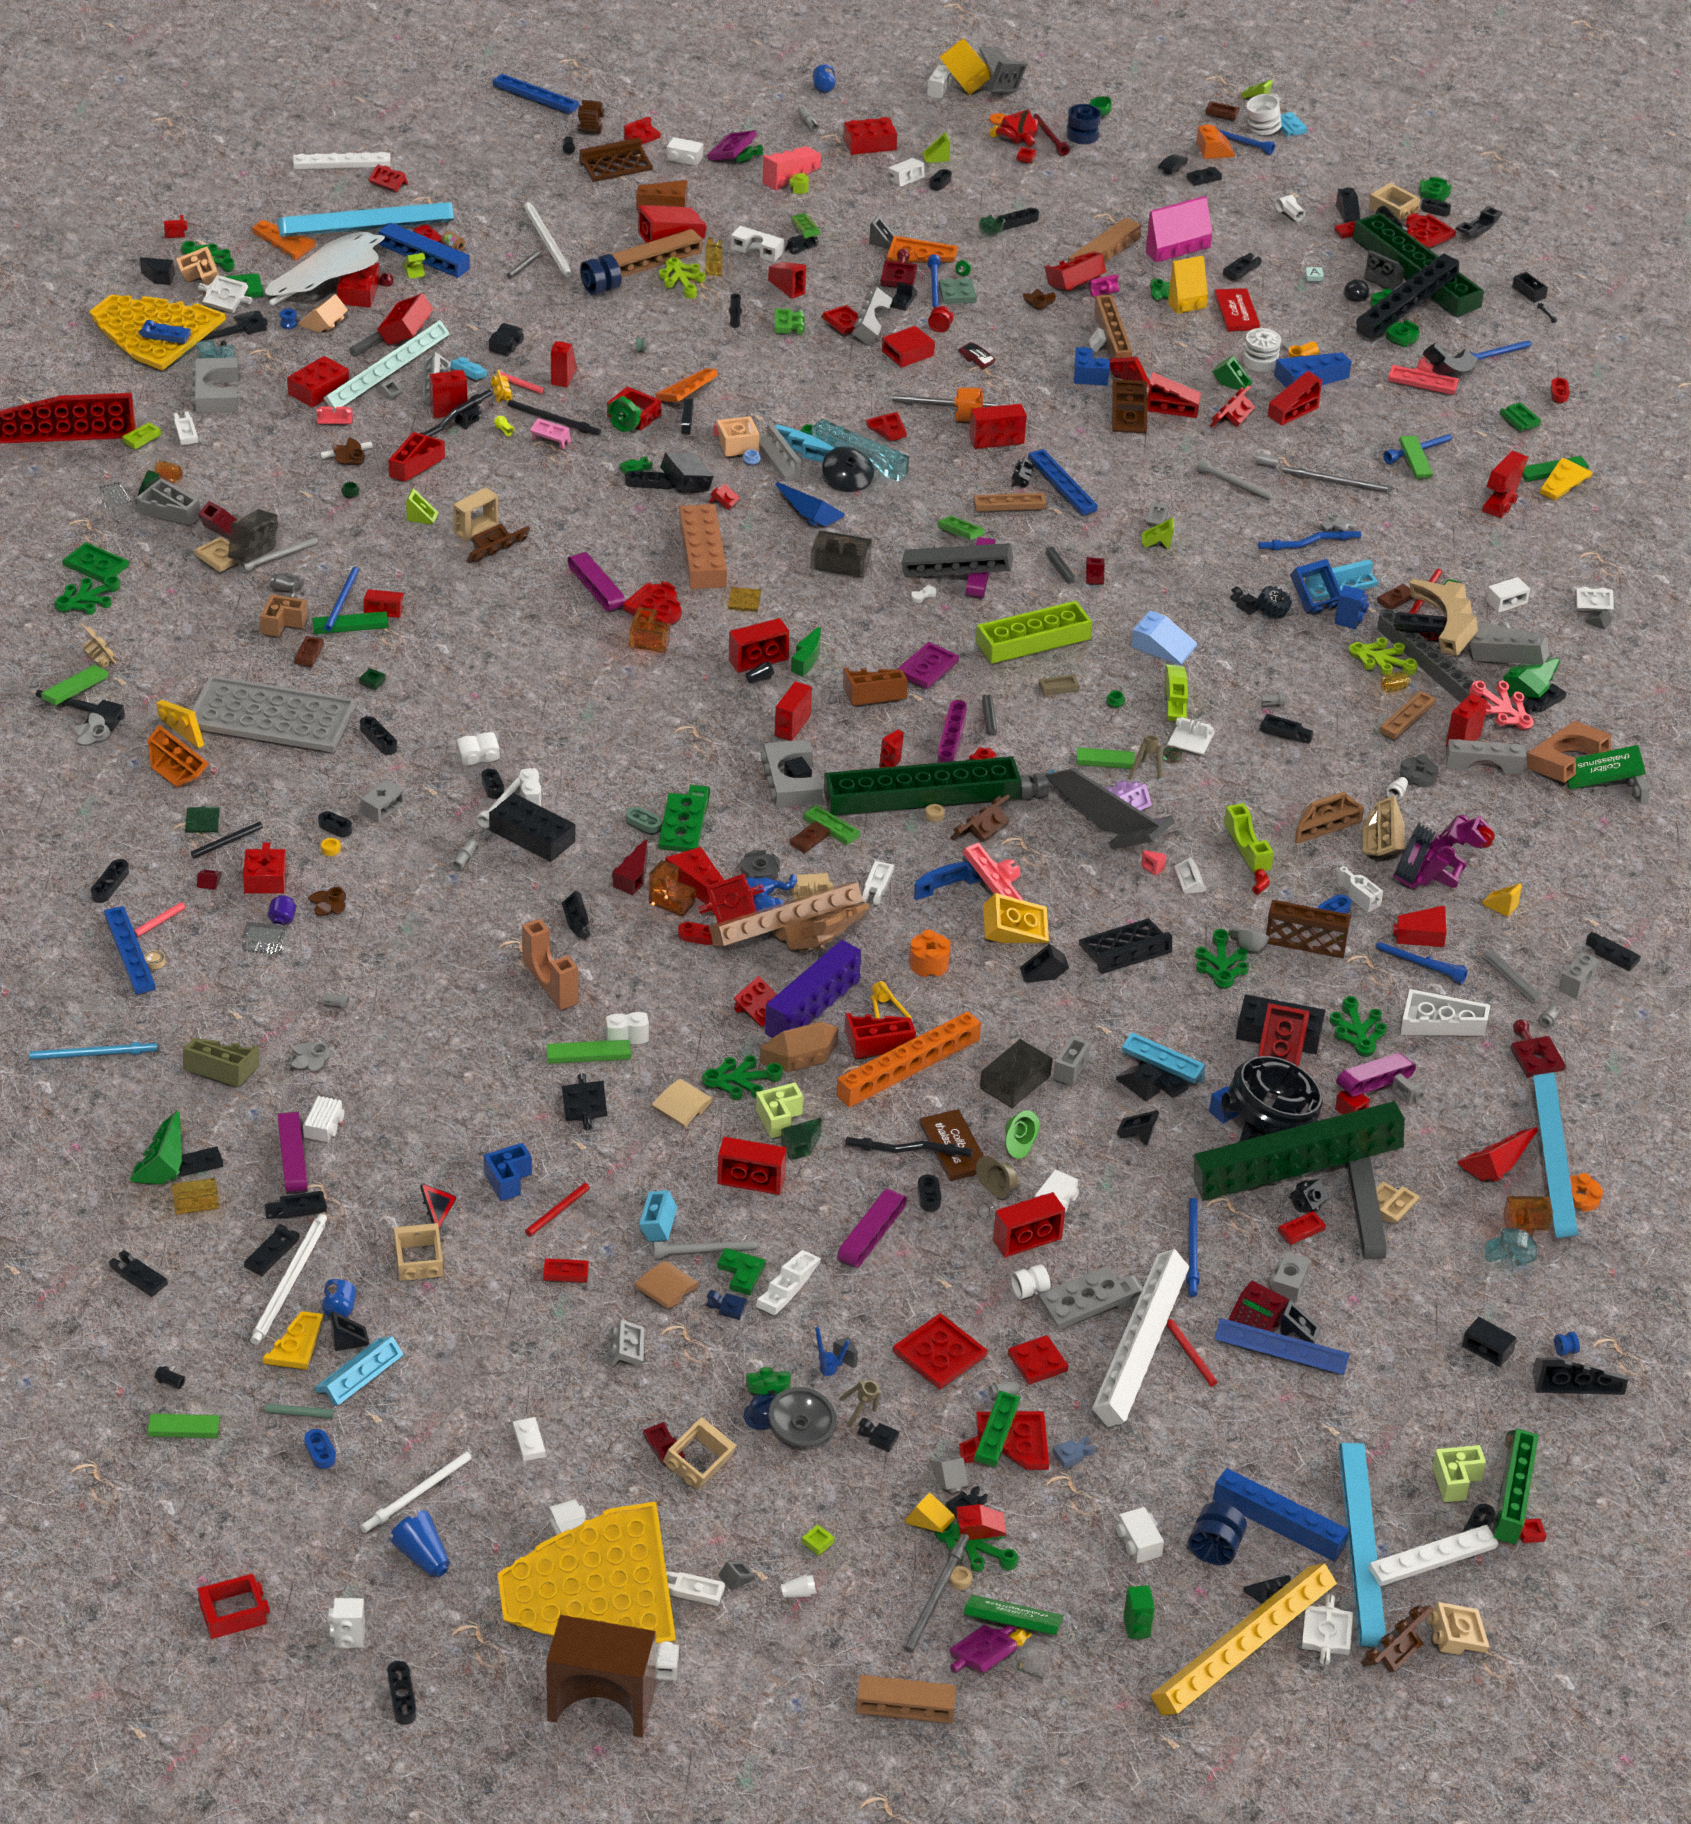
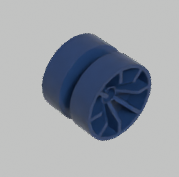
M1076 104L1070 107L1068 110L1067 138L1077 144L1096 142L1099 139L1100 109L1090 104Z
M606 254L597 257V259L592 258L583 261L580 265L581 280L590 295L603 293L605 290L609 291L621 286L622 276L620 267L613 255Z
M1211 1502L1204 1505L1188 1539L1190 1550L1200 1560L1213 1565L1221 1566L1231 1563L1247 1529L1246 1519L1240 1511L1228 1504Z

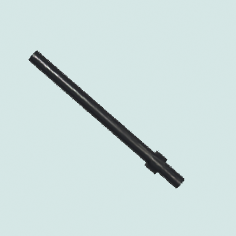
M513 400L508 401L509 407L579 429L580 432L591 433L597 436L601 433V429L592 427L589 423L583 421L580 423Z

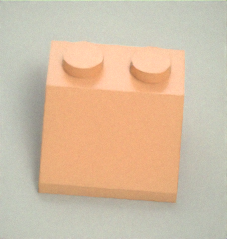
M335 294L313 309L298 324L318 333L325 329L329 331L335 326L334 322L338 323L344 318L343 314L348 309Z
M751 416L717 420L720 445L725 457L742 455L750 449L759 452L760 434Z

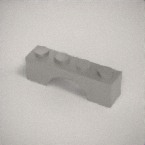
M878 287L873 292L870 290L865 296L866 300L861 306L862 310L858 313V319L853 325L855 328L852 334L867 345L878 336L882 327L876 317L880 318L889 309L893 300Z
M1449 739L1446 753V768L1466 770L1469 765L1476 761L1490 760L1500 765L1503 773L1523 775L1526 760L1525 745Z

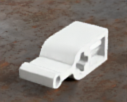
M1342 866L1339 868L1337 883L1348 890V897L1368 913L1381 906L1383 890L1366 877L1353 875L1348 871L1347 867Z

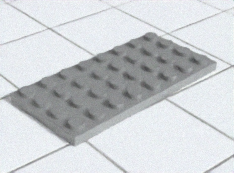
M210 675L192 711H195L199 728L202 731L334 753L356 707V699Z

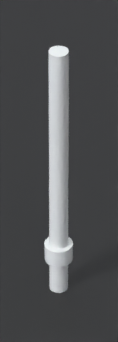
M465 1452L385 1509L381 1508L376 1511L372 1518L360 1525L361 1530L367 1533L378 1524L382 1525L387 1522L389 1517L470 1461L472 1459L470 1453Z

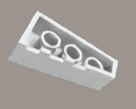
M1409 989L1400 1035L1485 1036L1491 1005Z

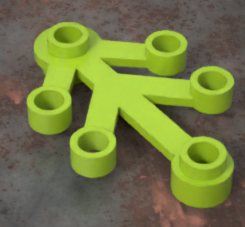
M676 257L668 259L666 261V268L659 270V278L664 279V286L666 288L674 287V283L680 279L684 286V297L689 299L697 296V288L694 284H690L687 278L697 282H704L706 279V274L700 272L699 264H683ZM671 272H675L671 278H668Z
M1379 637L1375 643L1364 645L1361 642H1355L1349 646L1350 655L1353 658L1360 659L1365 669H1373L1376 662L1381 669V673L1384 675L1392 673L1393 666L1389 663L1401 666L1403 673L1407 675H1414L1417 672L1418 664L1416 660L1412 658L1402 660L1390 656L1404 653L1405 645L1402 643H1395L1394 648L1385 649L1388 640ZM1378 648H1379V649H1384V650H1379V651H1373L1374 649H1378Z

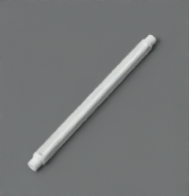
M527 202L524 205L526 213L558 264L562 274L567 278L571 277V268L535 207Z
M319 1214L313 1220L284 1277H282L263 1315L254 1328L250 1339L251 1343L259 1345L261 1340L265 1338L273 1320L325 1228L326 1215Z

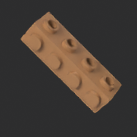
M860 1675L856 1713L953 1724L956 1685Z

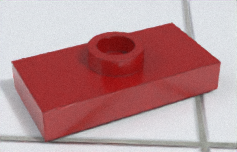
M1355 222L1335 225L1334 231L1341 239L1353 237Z
M428 224L413 229V232L443 244L441 242V235Z
M1312 1211L1280 1225L1278 1232L1292 1245L1324 1231L1326 1224Z

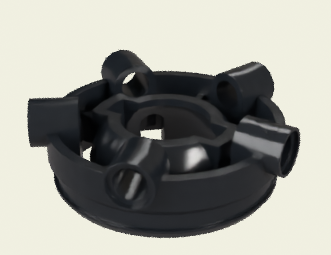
M1258 1056L1238 1066L1234 1072L1228 1092L1224 1093L1221 1099V1106L1224 1111L1238 1112L1248 1123L1264 1131V1135L1323 1120L1319 1118L1323 1098L1318 1084L1299 1066L1277 1057ZM1268 1092L1278 1096L1272 1107L1263 1103ZM1308 1103L1309 1107L1306 1113L1299 1114Z

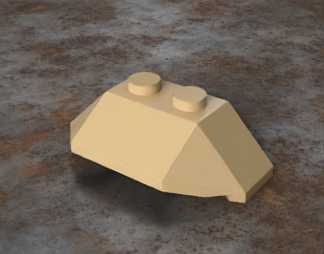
M1395 796L1376 802L1375 809L1363 825L1364 855L1389 856L1405 850V824Z

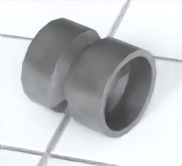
M1045 772L1034 773L1033 776H1030V774L1020 775L1022 781L1020 799H1031L1033 795L1036 798L1048 797L1049 784Z

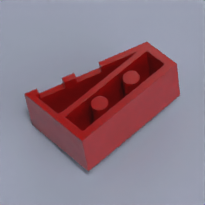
M1095 251L1076 256L1073 261L1067 263L1064 260L1059 261L1060 265L1050 267V265L1044 266L1048 285L1064 289L1065 291L1074 289V286L1086 284L1088 280L1099 278L1102 274L1106 273L1103 254Z
M1152 372L1149 382L1147 412L1197 418L1201 392Z
M412 432L388 460L389 477L405 482L445 458V441Z
M702 847L665 857V876L674 878L678 881L679 886H685L694 897L704 904H708L709 895L706 887L724 881V879Z
M845 1013L844 1031L855 1059L883 1055L916 1038V1030L911 1018L884 1016V1019L871 1018L869 1014H865V1017L852 1016V1013Z

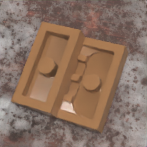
M664 1261L645 1273L635 1283L634 1287L668 1309L681 1303L683 1295L696 1290L699 1282L669 1262Z

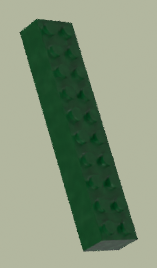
M1382 213L1355 221L1353 238L1369 251L1371 250L1397 261L1404 268L1403 276L1407 280L1439 257ZM1459 272L1456 277L1430 297L1457 317L1481 308L1484 290Z
M1014 756L826 772L824 773V794L829 813L841 815L927 807L931 804L941 806L993 801L999 796L1003 798L1006 795L1010 797L1008 800L1020 799L1022 781Z
M1396 1101L1196 1153L1194 1154V1183L1204 1201L1397 1150L1404 1147L1405 1118Z

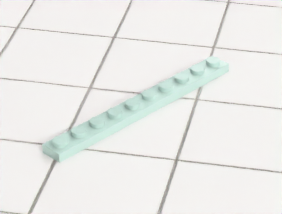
M439 320L325 396L324 400L329 407H333V412H335L336 407L344 406L448 336L449 332L441 320Z

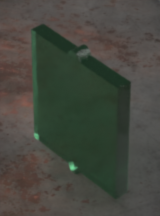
M187 807L185 833H218L220 807Z

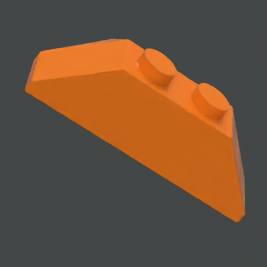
M158 725L147 739L151 768L176 787L197 779L209 764V762L161 725Z

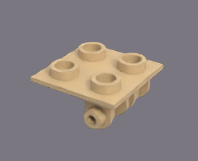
M80 623L91 638L83 644V650L100 667H107L111 661L116 664V661L113 659L114 653L109 647L105 648L106 642L100 636L96 637L97 634L90 626L86 628Z
M828 873L796 875L797 883L791 891L794 900L832 888L833 884L829 881Z

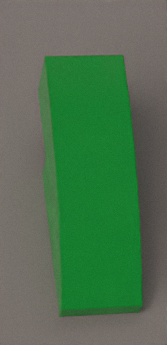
M820 627L814 629L796 645V653L791 657V672L804 677L815 664L820 651Z

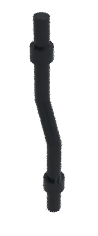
M488 389L481 394H475L470 400L455 407L439 425L419 434L431 437L444 430L458 413L473 405L481 404L484 399L493 395L492 391Z
M846 1137L845 1141L846 1145L861 1147V1150L866 1151L873 1149L890 1153H901L925 1149L943 1152L948 1156L954 1157L956 1155L973 1156V1149L957 1147V1144L952 1143L946 1145L928 1141H917L893 1145L876 1142L871 1138L865 1137L863 1139Z

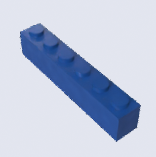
M389 223L378 231L379 235L385 236L379 242V245L406 257L408 255L424 253L425 260L423 264L456 278L470 270V255L393 223Z
M1228 1468L1224 1470L1215 1482L1213 1501L1225 1503L1236 1508L1243 1516L1334 1562L1345 1549L1349 1533L1348 1528Z

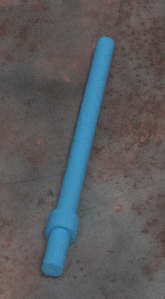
M131 1042V1045L30 1051V1060L123 1053L140 1055L141 1052L158 1051L157 1043L140 1044V1042Z

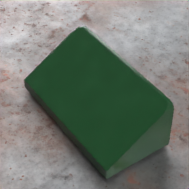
M148 470L141 484L138 496L158 481L161 475Z

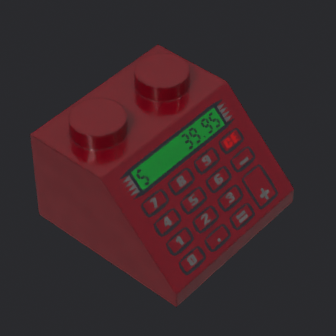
M1251 1280L1241 1292L1228 1320L1275 1332L1281 1325L1282 1312L1286 1302L1290 1299Z

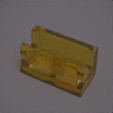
M708 237L705 274L722 276V240L719 239L718 243H713V237Z
M215 1178L172 1184L176 1215L219 1209Z

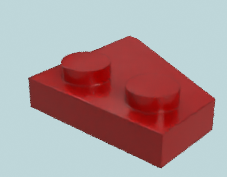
M1138 357L1109 359V368L1113 376L1123 380L1147 381L1148 387L1150 381Z
M898 411L866 420L868 428L889 441L907 437Z

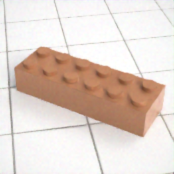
M715 504L679 506V525L690 589L726 587L727 568Z

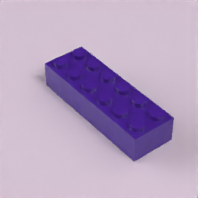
M840 940L766 1004L765 1034L773 1038L783 1031L809 1025L826 1008L832 1006L840 996L845 995L847 990L856 985L860 980L861 950L844 940Z

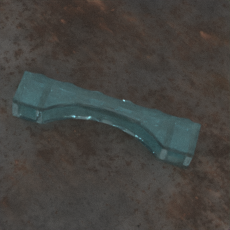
M821 419L812 427L813 437L826 442L834 448L852 447L860 450L869 457L883 475L900 481L908 474L909 456L900 451H896L824 419Z

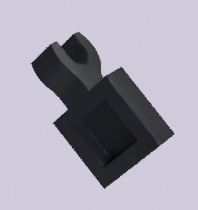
M1237 586L1231 589L1235 594L1230 596V599L1237 602L1236 607L1249 615L1259 610L1260 607L1257 606L1256 602L1257 598L1249 593L1244 595L1242 589Z
M862 1418L858 1424L860 1428L857 1433L863 1437H868L870 1445L886 1452L891 1451L899 1438L900 1431L882 1423L875 1427L869 1419Z

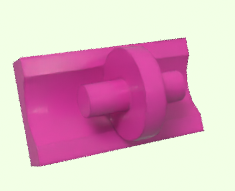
M1114 274L1089 280L1091 296L1095 297L1118 292V275Z

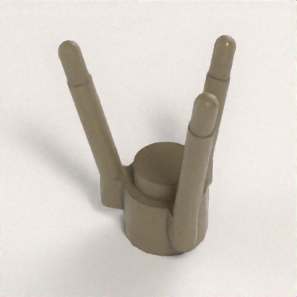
M1153 735L1144 736V741L1141 743L1140 750L1128 776L1129 779L1132 778L1142 754L1141 761L1144 763L1147 754H1154L1155 751L1157 753L1158 778L1162 777V745L1159 744L1158 737Z
M859 1380L857 1385L839 1397L840 1400H844L858 1390L860 1403L847 1424L848 1427L852 1426L865 1403L873 1401L872 1410L874 1412L877 1410L879 1396L882 1391L874 1381Z

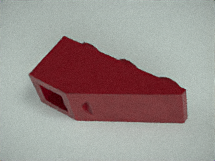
M210 501L198 513L204 527L245 548L256 536L255 532L233 515Z
M645 839L640 845H637L634 851L629 856H626L623 862L613 870L614 888L633 896L644 885L648 840Z

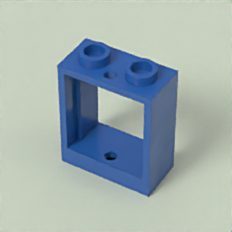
M1328 559L1303 565L1292 571L1290 577L1306 614L1310 612L1315 614L1321 612L1323 608L1329 607V609L1338 606L1341 589ZM1320 573L1331 599L1313 603L1303 578Z

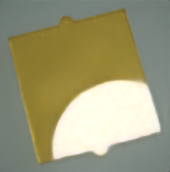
M731 587L728 609L741 610L742 612H758L761 590L749 589L748 587Z

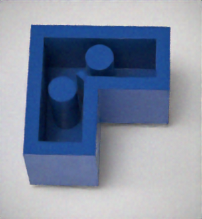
M1076 347L1074 384L1108 386L1109 359L1092 358L1093 348Z
M1344 585L1339 594L1335 619L1336 625L1356 630L1358 624H1362L1364 615L1368 612L1370 605L1367 602L1368 595L1365 594V590Z
M522 1142L483 1155L484 1174L500 1201L521 1195L520 1178L532 1174V1156Z

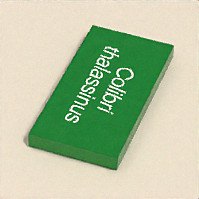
M1639 745L1576 757V775L1568 780L1570 790L1646 774Z
M971 1594L965 1604L963 1612L964 1615L1057 1635L1064 1617L1061 1614Z

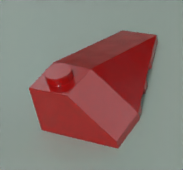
M1533 1127L1516 1132L1501 1139L1500 1142L1486 1146L1485 1150L1478 1153L1473 1152L1457 1161L1458 1165L1482 1181L1491 1179L1492 1182L1504 1178V1173L1511 1170L1538 1129Z

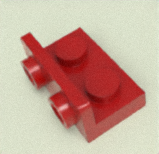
M649 116L624 125V140L640 138L641 145L659 139L661 132L651 126V117Z
M377 164L368 178L371 184L397 193L402 184H408L406 175L402 171H395L388 166H381Z
M1513 486L1509 493L1494 491L1483 505L1482 512L1502 518L1505 513L1510 511L1511 505L1515 504L1518 499V494H1516L1517 487Z
M897 729L882 738L880 768L895 767L901 761L904 733L901 730Z

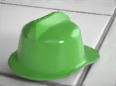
M1023 1110L1011 1117L1006 1123V1148L1008 1153L1016 1159L1023 1158L1028 1154L1038 1135L1040 1122L1034 1112Z

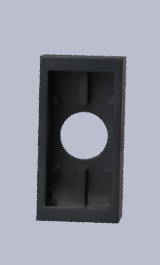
M1528 272L1514 276L1512 288L1535 303L1546 298L1548 287Z

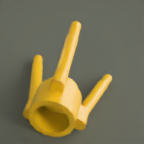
M880 981L872 986L871 991L873 995L870 996V999L873 1002L875 1018H880L877 1001L884 1003L891 999L904 1016L912 1019L893 996L885 982Z

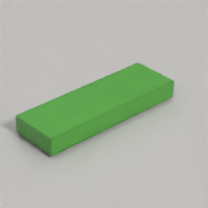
M1400 436V445L1415 479L1431 478L1433 472L1417 436Z
M948 516L937 522L938 528L969 540L985 534L984 528L954 516Z
M1078 747L1076 765L1131 769L1134 764L1135 752Z
M817 805L803 814L805 821L810 824L817 821L830 829V836L845 845H849L860 837L859 830Z
M150 1414L148 1436L218 1438L220 1415Z

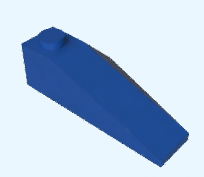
M779 482L776 483L779 490L800 514L808 518L807 522L814 526L820 524L825 527L843 518L845 515L818 498Z

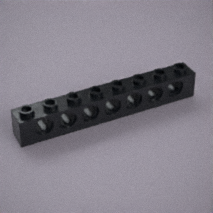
M1443 253L1367 312L1359 316L1356 321L1357 332L1373 340L1459 274V261Z

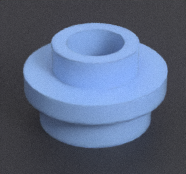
M753 449L747 450L743 455V461L749 465L759 463V452Z

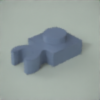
M1083 1437L1079 1443H1075L1072 1439L1053 1447L1052 1453L1065 1469L1084 1461V1455H1093L1096 1446L1087 1447L1090 1438Z

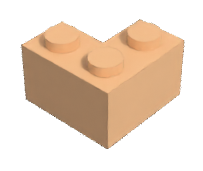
M208 246L177 258L179 268L186 282L201 277L205 285H210L216 276L219 275Z

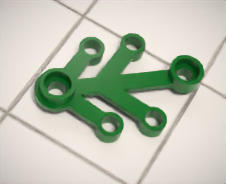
M193 241L183 242L181 246L183 254L187 255L208 246L215 264L220 265L225 272L233 271L235 264L229 249L218 250V245L214 243L196 246Z
M108 576L104 579V585L89 591L87 590L93 587L92 579L83 578L77 596H74L77 593L76 586L73 584L66 585L64 595L56 598L54 603L55 609L61 612L78 609L84 610L87 615H92L96 612L95 604L93 603H100L101 607L109 608L112 605L110 597H98L95 595L105 591L116 592L120 587L119 578L117 576Z
M1216 929L1213 932L1212 941L1217 946L1218 958L1208 952L1205 947H1197L1195 957L1200 961L1197 962L1196 971L1212 976L1214 983L1218 987L1229 988L1234 984L1236 976L1248 973L1249 965L1246 962H1239L1237 967L1231 971H1228L1227 968L1237 961H1245L1248 951L1238 948L1234 954L1226 959L1225 945L1228 943L1229 933L1224 929ZM1207 961L1218 967L1219 971L1210 967Z
M1348 996L1343 1000L1341 1009L1344 1013L1350 1015L1352 1023L1342 1019L1341 1013L1332 1012L1329 1021L1333 1025H1338L1335 1028L1334 1036L1337 1039H1343L1355 1045L1358 1055L1369 1057L1375 1052V1042L1386 1034L1387 1025L1379 1022L1382 1012L1376 1008L1370 1010L1368 1019L1362 1024L1358 1014L1359 1003L1355 997ZM1375 1024L1374 1032L1367 1038L1366 1032ZM1347 1030L1356 1034L1358 1038L1347 1034Z
M746 1056L737 1068L736 1060L728 1057L724 1059V1063L717 1069L711 1068L706 1070L702 1076V1083L710 1088L719 1087L730 1093L732 1100H740L742 1098V1088L734 1087L727 1083L732 1081L751 1091V1096L756 1098V1091H763V1087L748 1080L768 1078L772 1082H777L783 1075V1067L779 1063H770L767 1065L766 1070L745 1072L756 1067L757 1059L755 1056ZM726 1071H733L732 1073L724 1074Z
M951 1522L942 1533L934 1531L937 1539L940 1542L946 1543L949 1551L952 1547H955V1540L958 1541L960 1537L958 1523L954 1524ZM1004 1536L968 1540L965 1546L971 1562L970 1568L975 1572L982 1571L985 1564L984 1558L978 1555L977 1550L999 1559V1565L1004 1570H1013L1017 1567L1018 1555L1013 1549L1001 1550L983 1542L991 1539L1000 1540Z

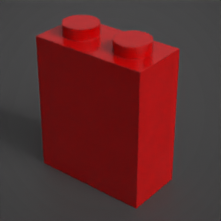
M915 325L882 337L881 352L901 368L934 356L935 341Z
M464 370L429 374L430 409L433 418L446 417L455 407L468 401L467 378Z
M795 681L775 707L774 736L788 741H792L811 716L812 686Z
M1471 693L1452 711L1446 747H1448L1449 739L1476 741L1481 736L1487 700Z

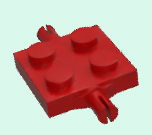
M740 874L707 886L709 903L699 906L698 909L701 910L699 912L702 915L712 911L718 923L756 912L754 895L764 892V889H761L763 885L760 884L751 888L748 885L745 874Z

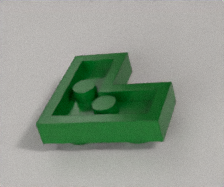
M728 1248L724 1249L717 1262V1269L735 1274L730 1282V1290L749 1296L766 1266L765 1259Z

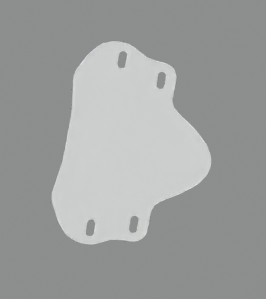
M356 232L325 244L302 263L269 283L265 294L276 296L292 292H305L314 289L328 279L365 269L378 261V254L373 250V247L381 242L385 236L373 235L369 232Z

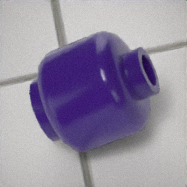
M279 895L271 900L267 916L276 926L290 924L294 918L296 905L292 898Z

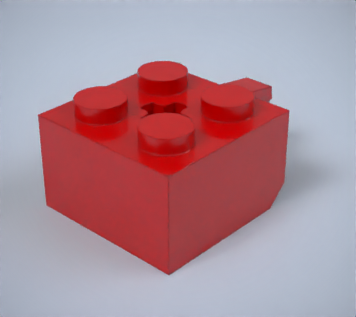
M263 842L262 849H245L243 868L244 894L285 893L286 849H271V842Z

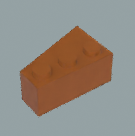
M688 180L638 185L636 211H638V206L641 205L686 207Z
M843 668V688L852 705L861 706L866 703H881L882 701L890 700L899 701L900 699L907 698V678L903 670L878 669V672H867V668H861V671H849V668Z

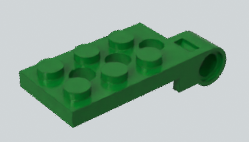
M690 784L688 795L668 793L658 849L685 852L699 847L704 816L709 803L710 786ZM683 803H689V804H691V805H690V806H683L682 804H683ZM682 817L688 818L687 821H680L679 819ZM678 832L685 833L683 836L676 835Z

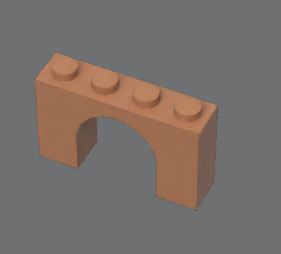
M1573 721L1527 752L1528 769L1565 783L1576 775V758L1562 752L1581 751L1587 754L1610 751L1611 734Z
M541 919L523 924V962L559 1010L578 1004V967L569 955L553 961L550 952V930Z

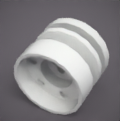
M1262 94L1251 98L1247 102L1249 129L1252 133L1256 135H1269L1280 129L1282 123L1277 97Z
M1265 328L1250 330L1246 335L1243 357L1244 365L1258 372L1274 370L1276 359H1279L1280 335L1273 330Z

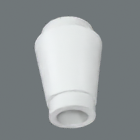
M1400 777L1387 786L1386 793L1388 798L1395 796L1397 801L1404 797L1408 785L1406 778Z
M805 1574L785 1584H781L783 1598L811 1597L812 1594H817L813 1575L807 1576Z

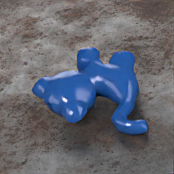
M794 874L790 875L789 882L787 883L772 880L768 877L746 878L751 888L760 884L763 885L761 889H764V892L754 895V904L757 911L784 903L782 899L769 896V894L775 888L786 891L790 890L797 883V876Z

